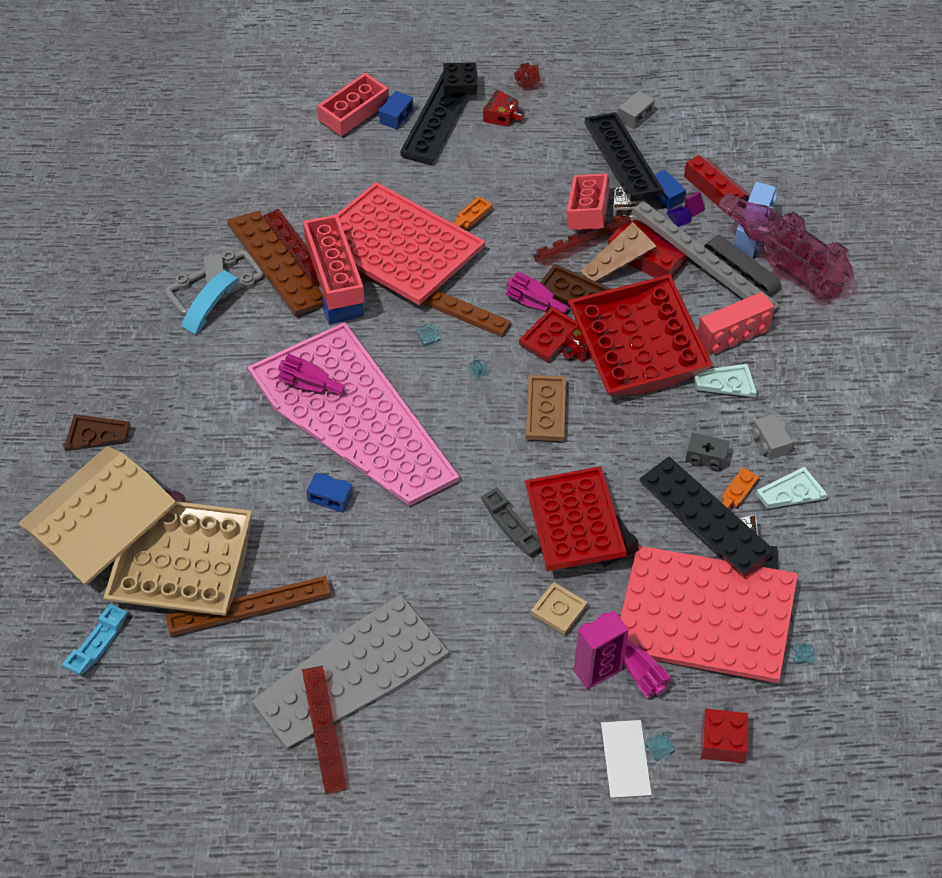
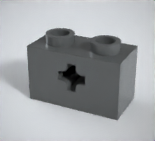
M692 432L685 462L723 470L730 441Z

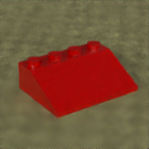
M636 219L618 228L609 238L608 245L633 222L657 246V249L649 251L640 259H635L628 264L654 278L671 274L673 278L689 259L687 255L661 235Z

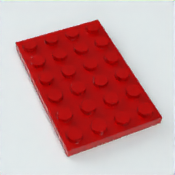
M601 466L525 480L546 571L627 557L626 548Z

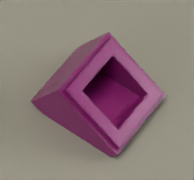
M700 191L685 199L684 208L690 210L691 217L705 210Z

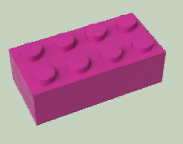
M614 610L608 614H601L597 620L583 624L578 630L573 671L587 690L622 671L629 629Z

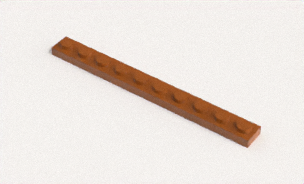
M358 271L360 278L370 281L388 290H391L390 288L384 286L383 284ZM436 290L421 303L499 337H503L511 326L510 320L439 290Z

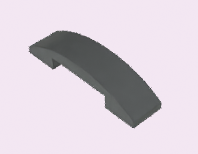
M498 487L481 496L485 507L495 522L517 547L528 555L541 548L538 534L533 529L530 531L508 505L509 500Z

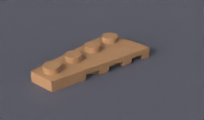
M632 222L581 270V273L586 278L600 282L612 275L616 270L628 266V263L635 259H640L651 250L654 251L657 249V246Z

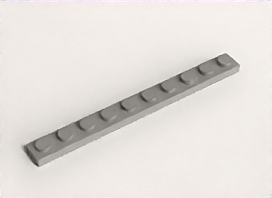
M643 201L633 208L631 213L741 298L746 299L762 292ZM766 295L770 302L775 306L773 311L774 313L778 309L779 304L772 298H770L768 295Z

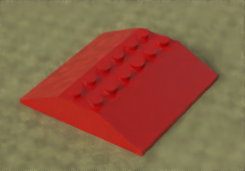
M671 274L568 300V304L607 395H641L674 386L712 367L709 356Z

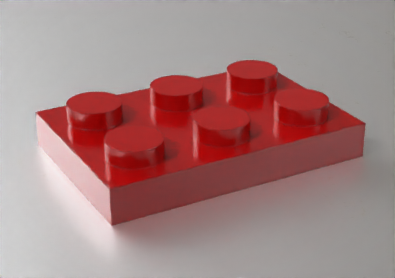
M551 307L519 339V345L549 362L565 346L566 336L578 326L577 322L556 308Z

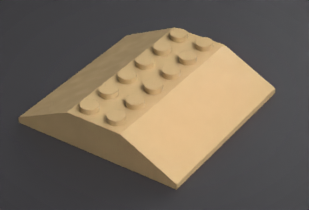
M106 446L22 519L18 525L86 586L177 503L140 466L122 452Z
M176 501L177 504L115 559L104 600L226 616L237 592L246 557L252 511Z

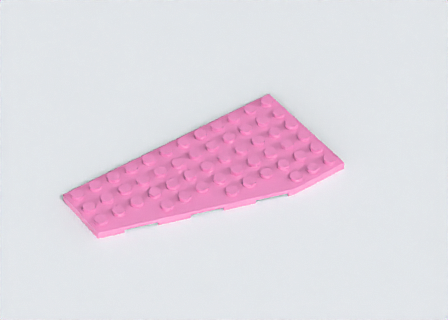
M345 322L247 367L249 374L275 411L408 506L459 481V475ZM289 353L312 362L328 373L329 379L345 385L342 395L323 389V392L300 389L279 380L280 371L278 367L281 360L285 361Z

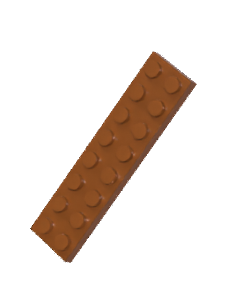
M260 211L228 219L227 225L294 316L323 307L322 298L324 296Z

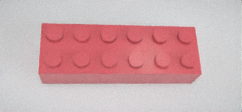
M338 214L303 221L304 238L328 310L364 303L363 284Z

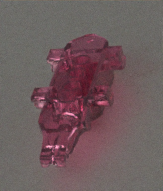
M731 193L726 194L720 200L718 208L722 207L733 220L740 224L750 239L763 242L767 261L804 285L814 296L834 298L841 293L843 284H848L853 279L852 266L846 256L849 249L837 241L827 245L806 231L804 218L794 211L782 216L766 205L747 202Z

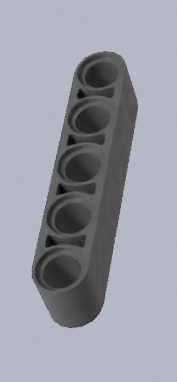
M717 235L704 245L707 250L758 287L766 295L769 296L780 288L781 283L777 276L723 236Z

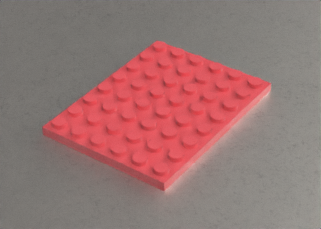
M375 182L337 213L357 270L418 305L425 301L485 247L484 240L378 182Z
M639 546V551L635 553L620 619L629 629L627 639L631 644L640 646L656 661L779 683L798 573L759 566L744 578L725 560Z

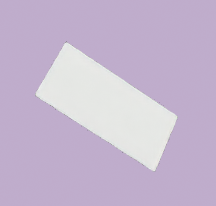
M641 720L601 722L610 797L651 795Z

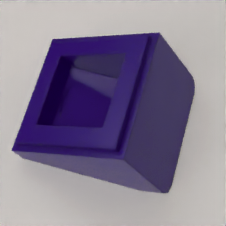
M682 206L666 212L677 227L691 222L690 210Z

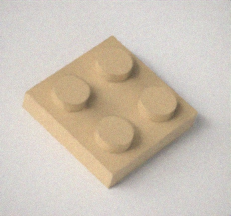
M553 582L532 608L531 615L566 635L585 610L588 602Z

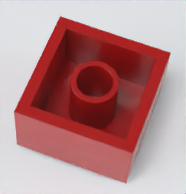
M705 708L702 719L701 759L744 763L748 744V713Z

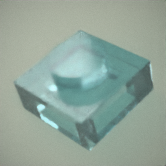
M433 323L416 329V335L423 346L440 341V335Z
M664 732L645 741V746L655 762L675 752V748Z

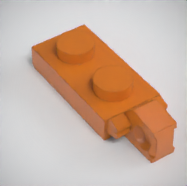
M478 196L457 214L453 224L462 229H469V227H472L492 210L493 204Z
M742 467L721 497L724 500L722 504L729 510L732 506L739 507L758 482L759 476Z

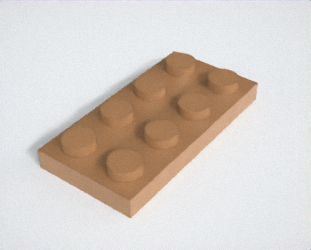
M529 375L526 440L564 441L566 376Z

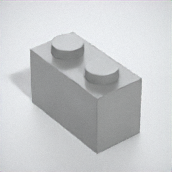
M638 91L631 95L624 104L622 103L619 106L618 116L625 125L634 129L653 112L655 99Z
M776 414L754 420L751 430L754 439H757L762 453L766 454L768 460L790 454L792 441Z

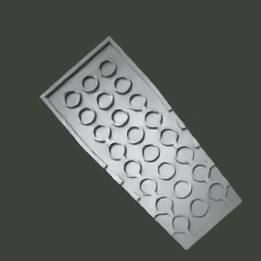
M400 594L350 626L252 700V703L285 749L289 751L293 745L300 741L304 743L310 739L309 736L320 730L321 732L327 730L328 726L339 720L341 722L347 719V715L357 710L359 712L365 709L366 705L375 700L377 702L399 690L447 658L449 651Z

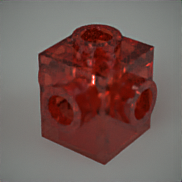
M530 63L520 64V67L516 68V72H514L515 81L518 82V85L523 84V87L533 86L534 82H539L538 65L530 66Z

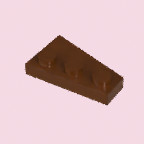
M74 414L64 449L65 451L126 442L131 424L129 421Z

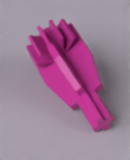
M519 271L515 273L514 277H510L506 284L508 287L506 295L526 306L544 311L547 308L554 307L564 314L569 307L553 298L554 294L539 281Z
M288 353L285 361L281 360L278 370L280 373L278 379L295 387L323 392V389L339 395H342L344 391V384L329 379L328 373L310 361Z
M627 639L623 662L629 674L638 683V688L646 698L650 699L652 696L661 695L667 689V684L671 682L672 678L654 658L640 646L631 644Z

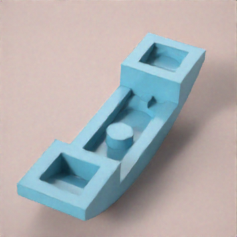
M225 270L217 274L195 298L185 315L181 327L196 336L206 324V316L222 295L232 290L239 278Z
M109 604L98 618L99 624L78 651L74 649L63 662L62 667L78 675L91 668L118 634L127 617V611Z

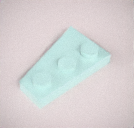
M748 364L711 368L693 376L696 389L700 391L755 398L757 395Z
M803 467L758 489L756 496L769 509L824 500L827 498V493L809 471Z

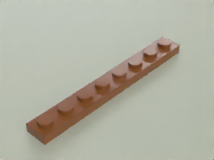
M322 576L234 598L226 616L181 611L166 615L170 637L328 598L331 597V591L327 577Z

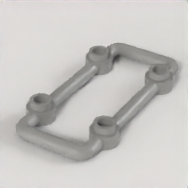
M240 250L236 253L226 251L222 255L223 266L233 267L237 259L244 257L257 272L254 275L244 273L240 278V282L236 283L229 293L226 292L227 296L242 288L246 290L252 289L255 282L264 276L261 269L246 250ZM205 268L189 276L179 274L175 279V283L165 289L166 296L182 315H186L190 307L185 308L173 291L177 289L187 290L191 282L206 275Z

